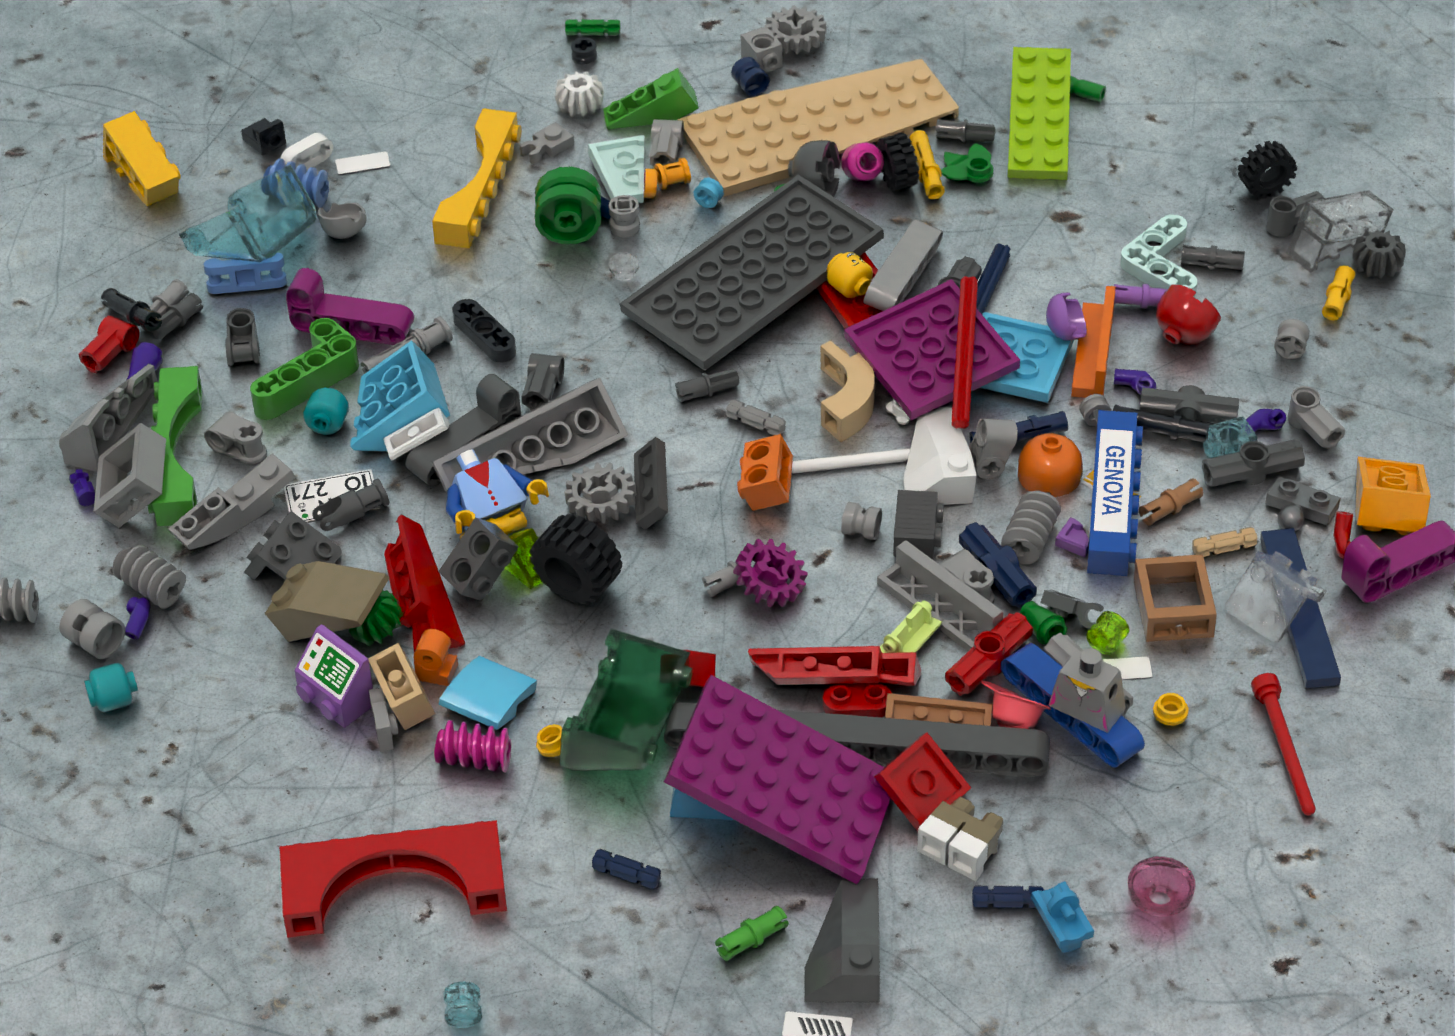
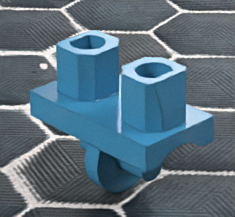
M1066 881L1057 884L1049 890L1032 892L1031 900L1062 953L1081 948L1082 941L1094 937V929L1079 905V898L1075 892L1070 890Z

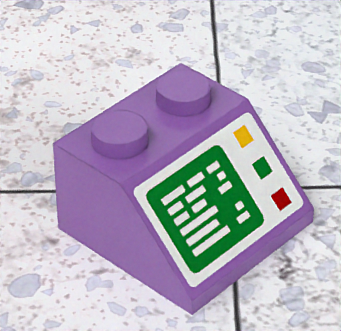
M321 624L316 628L295 668L296 691L306 703L311 702L319 708L328 720H334L343 728H346L371 709L369 690L373 689L369 659Z

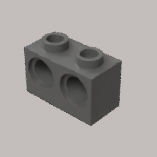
M475 517L438 572L461 595L482 601L492 589L501 572L511 562L519 546L496 524Z

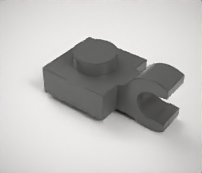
M1044 590L1040 602L1050 606V611L1062 617L1068 618L1069 613L1076 614L1081 625L1089 629L1098 628L1099 624L1088 619V612L1091 609L1099 612L1104 609L1099 603L1084 602V600L1055 590Z

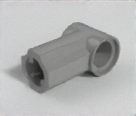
M653 119L650 165L655 166L658 163L666 165L676 162L678 148L682 147L684 139V122L682 120Z
M1308 386L1297 387L1291 394L1288 411L1289 423L1295 428L1305 429L1321 447H1325L1327 450L1336 446L1344 437L1345 428L1320 404V394L1317 390Z

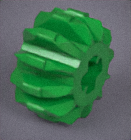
M382 590L363 624L349 629V633L355 640L370 646L375 641L382 644L387 636L393 637L392 631L401 627L400 618L404 615L394 595L389 593L388 590Z

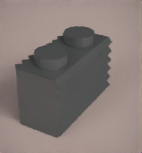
M898 490L894 528V557H896V547L906 540L933 559L934 547H941L942 527H936V523H943L944 503H937L938 492Z

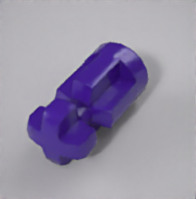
M82 469L75 470V473L70 475L69 481L73 484V490L79 504L90 506L95 501V489L92 482L89 481L88 473L83 472Z

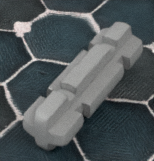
M731 400L727 405L726 415L736 421L742 419V423L761 431L767 429V433L771 435H782L786 429V421L776 415L771 417V413L751 405L744 407L745 403L738 400Z

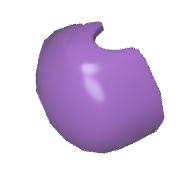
M1069 292L1053 296L1046 310L1048 327L1057 338L1064 341L1084 338L1087 334L1086 322L1080 303L1077 299H1067L1066 297L1071 295Z

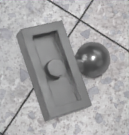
M1279 476L1268 491L1265 504L1280 509L1278 524L1282 529L1294 528L1297 531L1303 526L1304 518L1327 526L1339 508L1341 497Z

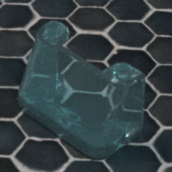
M290 164L237 189L228 197V211L196 226H191L179 235L186 249L195 256L262 262L273 257L312 225L316 220L317 213L312 200Z

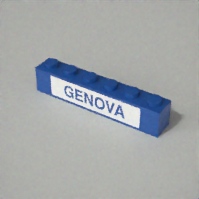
M1098 410L1088 574L1128 576V564L1135 563L1137 543H1130V539H1137L1138 519L1131 518L1132 515H1138L1139 495H1133V491L1139 492L1141 472H1134V468H1141L1142 449L1135 448L1136 445L1142 446L1143 426H1137V413Z

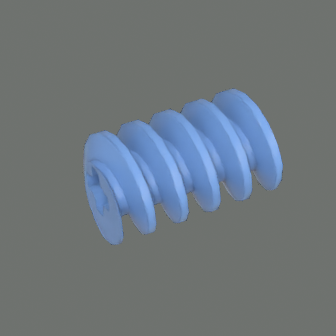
M279 158L274 165L266 169L262 179V188L266 194L273 193L277 197H285L288 200L294 199L299 203L305 202L307 205H316L318 208H322L326 203L329 193L328 173L326 170H321L317 175L315 167H310L306 170L304 164H300L296 168V164L293 161H289L285 166L284 159Z

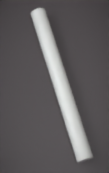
M910 448L793 461L791 474L907 462Z

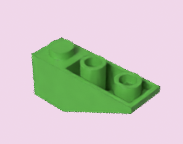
M676 68L644 87L636 89L633 93L622 99L612 102L609 106L603 108L606 126L610 130L652 125L653 119L678 120L699 109L695 90L681 71Z

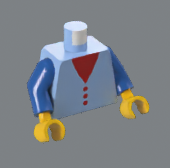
M473 449L467 450L456 458L462 471L454 476L452 485L448 489L446 513L454 522L456 533L462 534V527L464 526L466 531L475 517L482 520H487L491 517L496 519L516 508H520L523 511L527 501L526 496L530 498V502L533 505L538 504V495L542 494L549 497L547 483L541 479L531 480L507 464H502L497 458L480 463Z

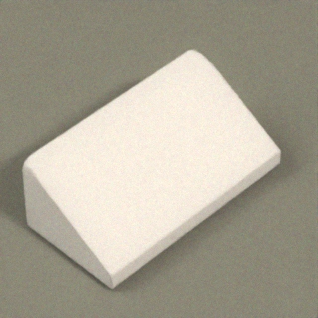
M438 407L386 436L383 440L389 458L394 460L447 430L450 423L441 409Z

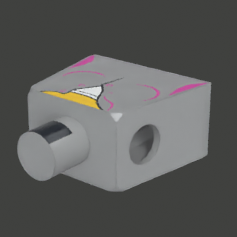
M1087 648L1082 652L1075 651L1058 674L1049 706L1108 733L1125 711L1121 671L1117 667L1101 661L1102 655L1096 649Z

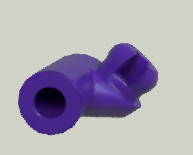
M1115 369L1114 384L1129 385L1140 396L1142 387L1157 388L1156 382L1146 371Z
M1259 409L1237 426V430L1242 437L1249 438L1258 430L1275 431L1282 428L1287 417L1281 409Z

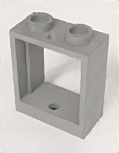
M140 423L99 456L93 511L95 514L120 528L162 494L166 438Z

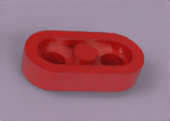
M879 683L833 685L827 688L823 694V710L828 714L882 718L885 717L888 693L892 694L887 686Z

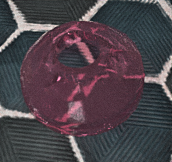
M1154 856L1138 862L1130 871L1127 882L1128 894L1134 905L1141 911L1158 917H1168L1184 911L1192 902L1196 887L1195 878L1186 865L1178 860L1164 856ZM1162 892L1168 895L1171 900L1166 904H1156L1149 897L1153 893Z

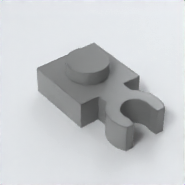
M555 122L534 133L533 140L523 142L520 145V155L525 156L529 153L530 163H537L544 154L553 157L574 145V136Z
M382 688L370 689V703L380 752L394 750L392 735L398 734L395 714L388 715Z

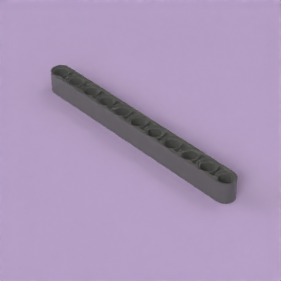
M682 702L675 703L669 707L664 732V741L668 746L678 749L697 703ZM778 710L879 765H888L917 738L928 732L960 772L1038 777L1044 775L1048 770L1050 738L1041 730Z

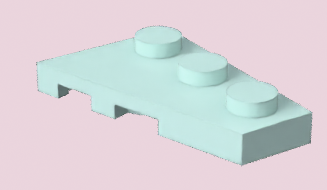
M644 135L588 144V155L610 199L612 200V198L620 195H629L637 199L638 203H643Z

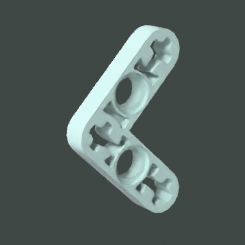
M1171 214L1164 216L1122 249L1121 268L1153 288L1168 289L1171 285L1175 284L1197 291L1198 280L1196 276L1163 257L1186 238V219L1182 216ZM1148 242H1158V243H1160L1161 245H1160V246H1150V245H1148L1147 243H1148ZM1160 270L1164 271L1166 274L1156 275L1153 274L1152 271Z

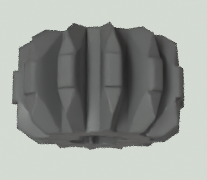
M1376 229L1375 233L1365 231L1364 235L1357 237L1354 243L1353 264L1357 266L1358 272H1367L1368 278L1373 275L1378 276L1380 279L1384 275L1393 277L1395 272L1401 271L1404 265L1405 244L1401 242L1400 236H1391L1390 230L1385 233L1380 232L1378 229Z

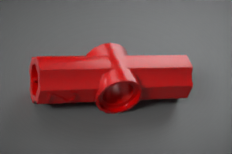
M1018 612L1015 614L1009 613L991 631L979 633L975 637L974 647L945 672V681L950 685L952 691L960 696L963 694L969 695L982 680H985L988 676H996L1001 673V661L1014 653L1033 634V627L1029 624L1027 618Z

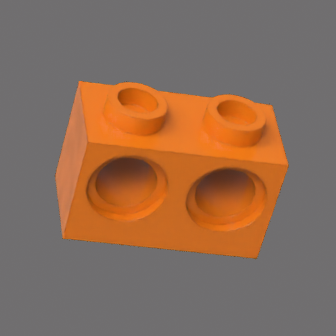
M781 434L744 444L743 457L740 458L741 480L737 482V488L740 497L746 499L752 511L789 502L793 455Z

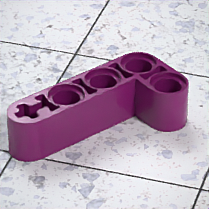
M301 268L296 272L286 293L290 322L294 328L306 333H310L309 327L315 320L329 318L344 328L355 340L395 345L406 339L414 322V313L405 305L324 293L321 276L310 268Z
M1440 520L1381 548L1367 535L1358 536L1346 548L1341 579L1364 603L1373 602L1455 563V531L1445 521Z

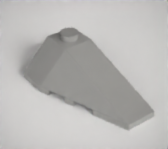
M146 365L74 419L59 439V447L65 464L97 472L99 456L126 435L154 396V382H157L154 365Z

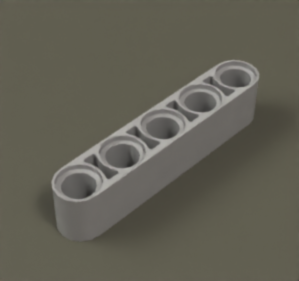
M914 219L872 279L863 303L881 311L902 303L936 253L943 236V231Z

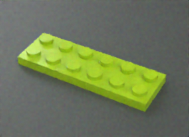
M1013 47L1007 178L1067 180L1071 49Z

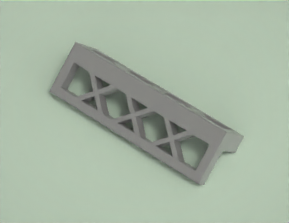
M906 540L896 547V564L877 576V584L910 609H912L916 602H920L915 598V594H929L935 598V602L929 603L932 606V617L942 621L938 630L967 651L974 647V641L964 635L963 630L991 631L1003 620V611ZM902 574L911 581V584H895L891 580ZM939 612H954L959 616V620H944L939 616Z

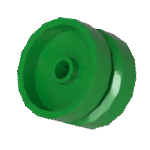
M558 167L545 173L535 187V226L540 234L552 242L567 245L584 242L597 233L601 224V188L596 178L586 170L576 167Z

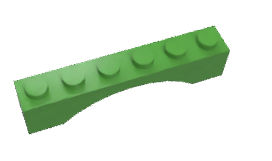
M198 366L160 368L159 382H154V396L158 403L153 404L152 410L153 420L157 425L151 426V430L166 438L162 494L148 505L149 514H155L157 526L173 525L195 507L198 502L193 477L180 466L174 457L176 443L182 431L202 409V384Z

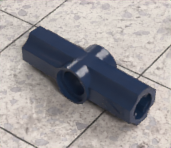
M977 522L967 525L965 530L959 534V544L992 571L994 577L993 584L1011 606H1017L1019 609L1022 608L1025 603L1031 601L1036 596L1037 587L1020 568L1015 551L1009 545L1001 546L984 525H979Z

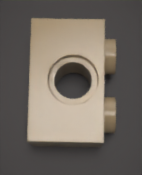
M399 643L368 658L385 697L404 730L436 714L412 664Z

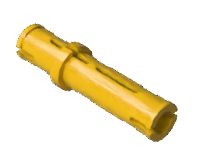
M917 130L909 138L911 145L915 149L914 155L917 156L918 160L916 162L919 166V171H917L919 180L924 185L926 196L928 195L929 199H938L943 196L945 191L940 179L942 172L939 165L935 163L928 135L925 131Z

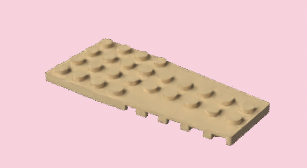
M917 59L782 91L775 90L769 94L747 98L678 120L684 122L685 140L709 176L722 185L724 190L723 197L790 178L788 174L790 160L794 159L796 152L802 145L810 141L831 140V142L836 143L839 154H842L853 144L875 142L877 145L880 138L892 136L900 132L907 136L911 135L913 128L922 124H926L929 128L936 126L937 120L941 117L952 114L954 118H958L959 106L924 60Z

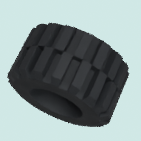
M573 514L558 516L530 549V561L534 565L533 569L539 575L540 580L552 592L561 596V598L579 605L581 603L590 605L591 602H596L620 574L623 562L620 560L621 554L616 549V544L607 536L608 534L604 530H601L592 521L589 522L584 517H576Z

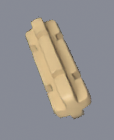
M1247 527L1239 529L1240 533L1233 530L1210 535V539H1207V537L1196 538L1192 541V550L1194 555L1208 557L1210 552H1213V555L1240 550V546H1243L1244 549L1257 545V533L1254 528Z

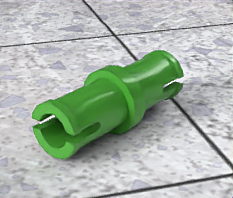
M774 906L771 910L753 920L748 918L742 921L739 928L715 940L716 946L723 945L717 948L719 955L728 961L749 947L757 948L762 945L765 938L788 926V920L781 922V920L787 918L785 912L779 906Z

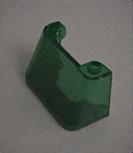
M610 629L605 640V646H608L607 657L604 660H600L598 664V676L579 715H573L572 718L568 717L562 728L560 766L569 770H643L647 764L652 765L658 751L656 743L682 687L688 688L692 679L693 668L689 667L690 652Z

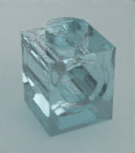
M1244 416L1208 426L1207 438L1203 443L1204 452L1208 459L1240 452V448L1244 443L1257 441L1258 437Z

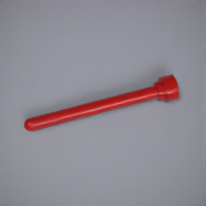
M1260 674L1251 682L1254 697L1262 704H1265L1301 811L1304 815L1311 816L1315 813L1316 807L1278 701L1282 688L1275 674Z

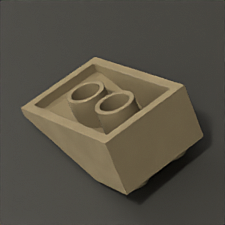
M321 561L307 564L299 563L287 572L286 580L281 588L272 596V602L265 615L288 642L312 637L316 628L321 624L332 632L358 627L363 624L388 582L389 577L386 573Z

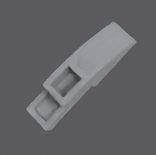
M272 453L226 492L219 487L216 488L170 526L168 530L189 550L217 542L244 528L275 505L271 498L296 477L293 471Z

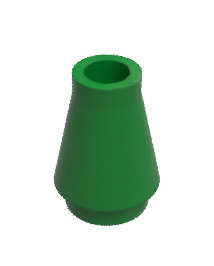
M1029 601L1022 606L1020 614L1024 615L1033 627V634L1039 643L1048 644L1050 638L1058 633L1066 635L1067 626L1062 616L1039 606L1034 601Z

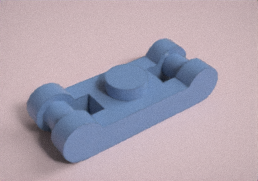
M278 252L267 254L265 257L224 261L213 258L206 260L203 264L204 272L209 277L206 282L207 290L211 294L281 288L287 284L286 273L282 271L284 266L283 254ZM270 270L268 275H261V271ZM229 274L230 279H223L221 275Z

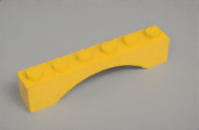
M482 109L475 124L477 150L483 158L481 167L475 177L463 189L440 202L432 220L435 244L470 249L474 237L479 236L481 221L488 216L490 200L496 197L497 184L499 180L504 179L506 163L512 160L514 145L516 142L519 143L521 139L522 127L517 123L516 112Z

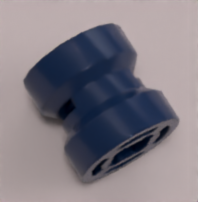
M743 57L732 67L731 75L733 79L741 85V88L748 96H758L768 88L770 78L760 68V65L754 58Z

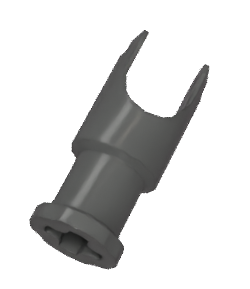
M377 478L373 480V484L356 492L350 490L317 506L313 510L312 516L315 520L320 521V528L323 531H330L365 516V512L380 505L385 507L389 505L390 501L381 481Z

